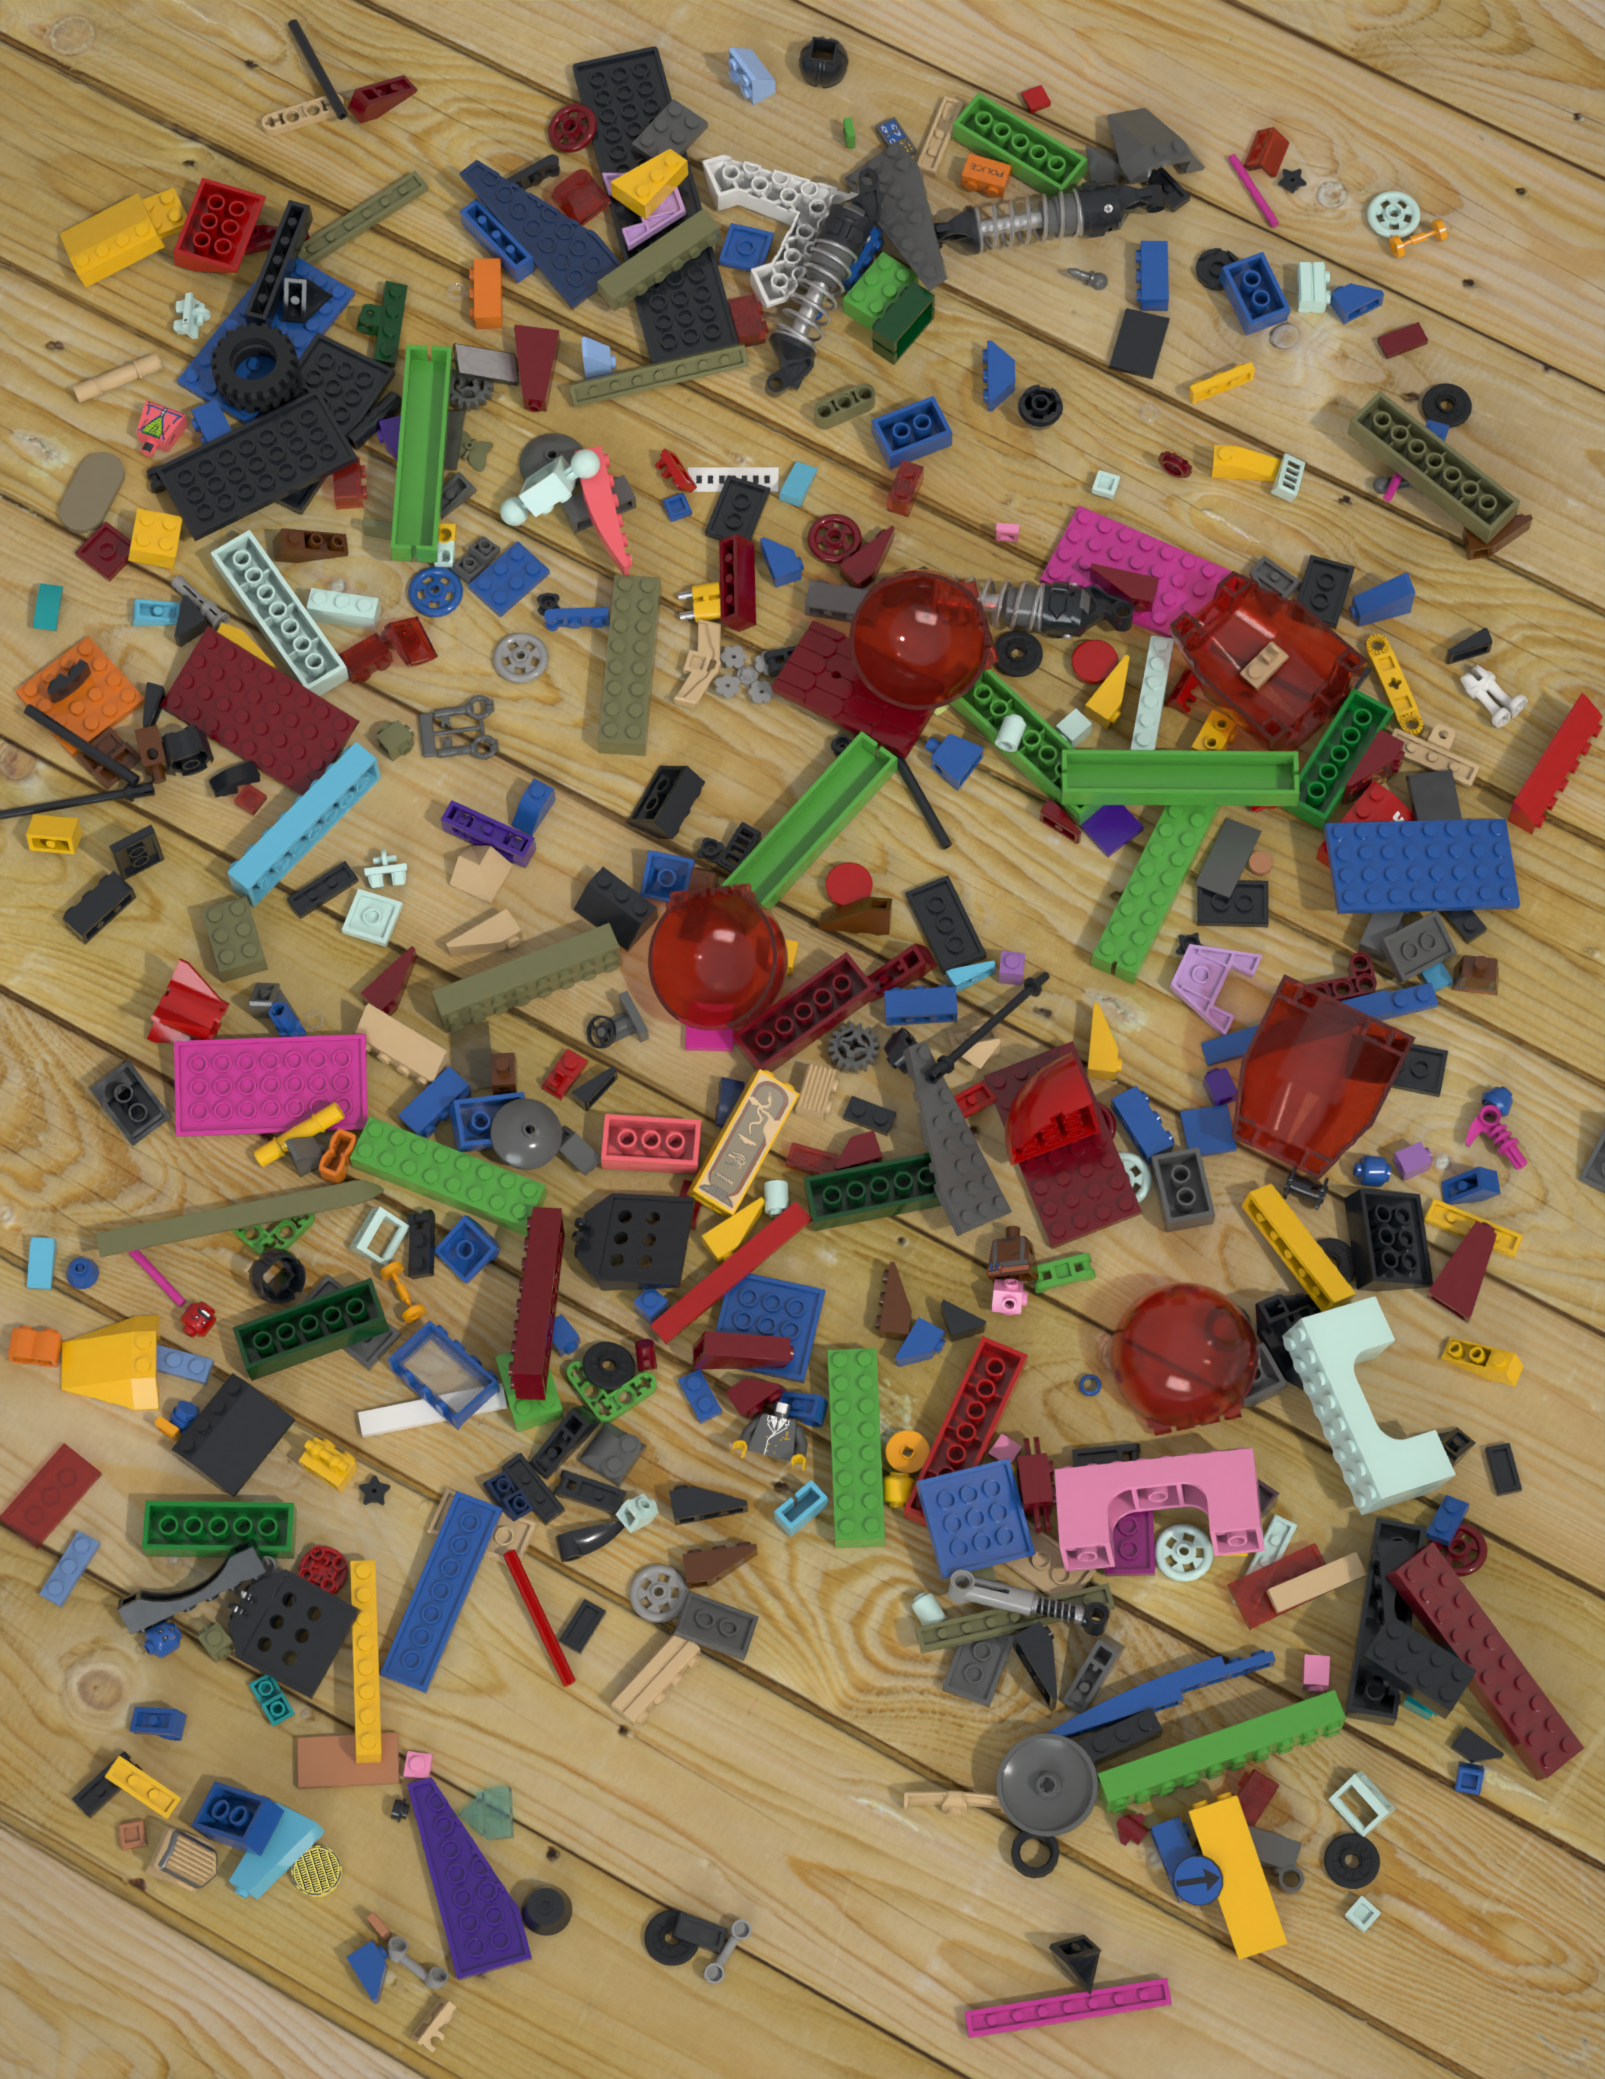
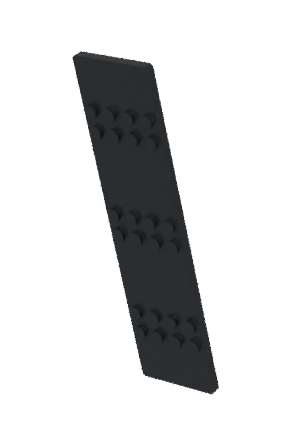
M655 46L579 62L573 65V74L581 104L588 106L594 112L597 119V129L592 139V145L624 263L702 210L687 152L685 151L682 157L688 161V176L677 188L683 201L686 215L628 251L622 234V228L642 223L640 216L612 197V195L609 196L602 177V173H627L649 161L632 149V143L672 101L660 54ZM713 246L707 247L698 257L691 258L679 270L668 274L662 282L655 283L643 295H638L634 298L651 364L739 343Z

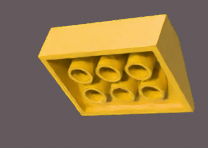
M138 193L59 233L70 261L86 288L165 247Z

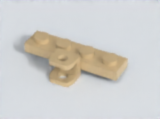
M1437 724L1426 742L1395 728L1392 736L1405 742L1403 751L1406 753L1403 759L1432 772L1452 769L1454 782L1469 789L1471 788L1481 766L1450 752L1455 739L1454 729L1443 724Z

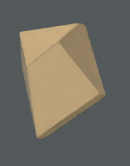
M471 846L458 856L450 886L492 905L511 872L513 864L492 846Z
M986 1022L946 1029V1034L953 1051ZM994 1027L962 1057L978 1068H981L989 1057L1000 1056L1001 1042L996 1028Z

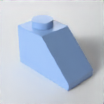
M582 337L585 379L611 374L612 369H616L615 355L610 353V347L588 337Z

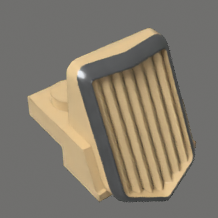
M165 1827L145 1874L195 1893L196 1889L204 1887L217 1875L215 1845L197 1836Z

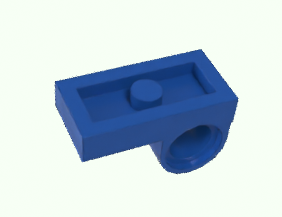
M784 1392L782 1394L783 1397L778 1402L790 1405L789 1419H798L803 1424L812 1427L823 1426L828 1407V1401L824 1397L795 1392Z
M135 1707L130 1732L157 1735L164 1739L181 1741L187 1715L177 1709Z

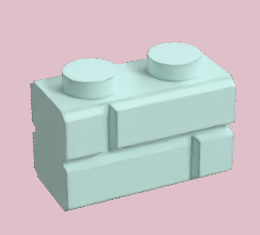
M1324 262L1298 263L1297 295L1299 313L1325 312L1326 304H1330L1331 293L1330 290H1326V284L1330 283V271H1325Z

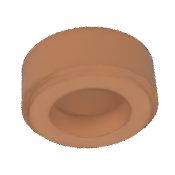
M1257 851L1251 855L1249 869L1253 874L1264 876L1272 869L1273 860L1268 853Z

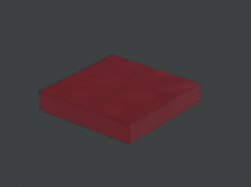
M105 521L75 552V555L110 582L129 563L131 540Z

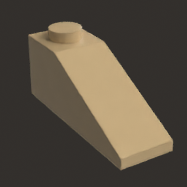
M505 909L446 943L450 956L499 952L507 948L512 949L523 940L516 921L508 909Z

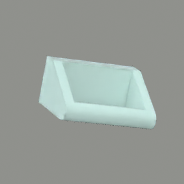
M380 1206L371 1208L348 1249L381 1267H385L394 1256L409 1229V1225ZM384 1220L398 1227L382 1257H379L368 1250L367 1247Z
M1363 1771L1354 1774L1328 1799L1352 1828L1363 1837L1396 1810ZM1352 1786L1378 1814L1367 1827L1362 1824L1340 1799Z

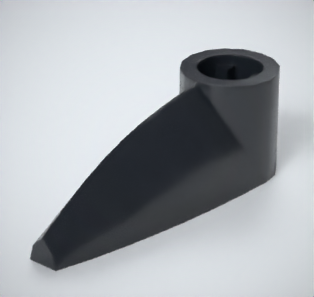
M615 1521L556 1536L555 1539L561 1561H574L603 1547L614 1539L625 1526L621 1521Z

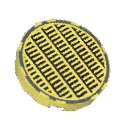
M319 1845L311 1846L291 1868L292 1879L298 1890L305 1895L315 1898L323 1897L333 1892L343 1875L342 1864L336 1853L327 1847Z

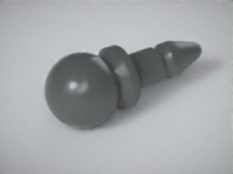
M1077 268L1067 269L1069 274L1086 281V285H1091L1095 290H1103L1108 284L1107 276L1101 272L1095 273L1091 270L1088 273Z

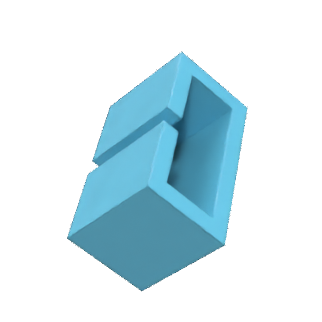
M812 1480L795 1493V1503L797 1504L795 1508L794 1500L790 1497L774 1511L775 1521L790 1537L828 1506V1497Z

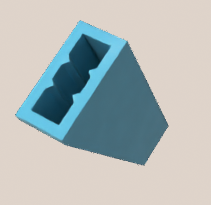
M276 1802L275 1804L283 1809L284 1813L262 1855L258 1856L246 1852L229 1880L235 1887L234 1892L245 1899L251 1896L258 1900L323 1835L325 1830L317 1822Z

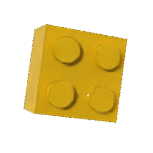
M137 508L128 561L174 569L182 517Z

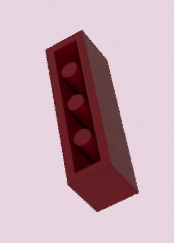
M734 534L719 541L721 623L741 632L756 625L754 542Z

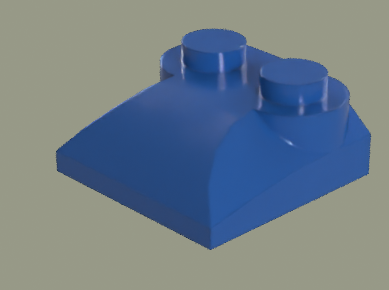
M649 850L640 895L646 898L684 905L696 859Z
M464 1215L435 1248V1253L465 1284H468L488 1262L497 1258L501 1248L498 1242L478 1222Z

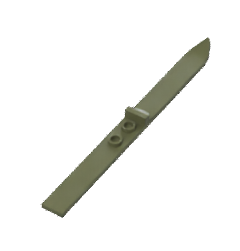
M366 1180L350 1181L96 1233L95 1235L101 1258L244 1228V1231H249L254 1226L359 1205L379 1196L384 1191V1188Z

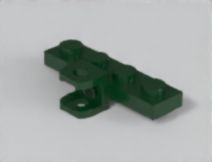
M386 281L381 306L364 304L361 313L358 315L356 329L363 334L376 336L373 360L394 368L397 360L408 285Z

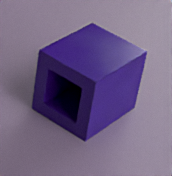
M1215 1068L1206 1073L1203 1086L1213 1106L1236 1101L1238 1091L1227 1068Z

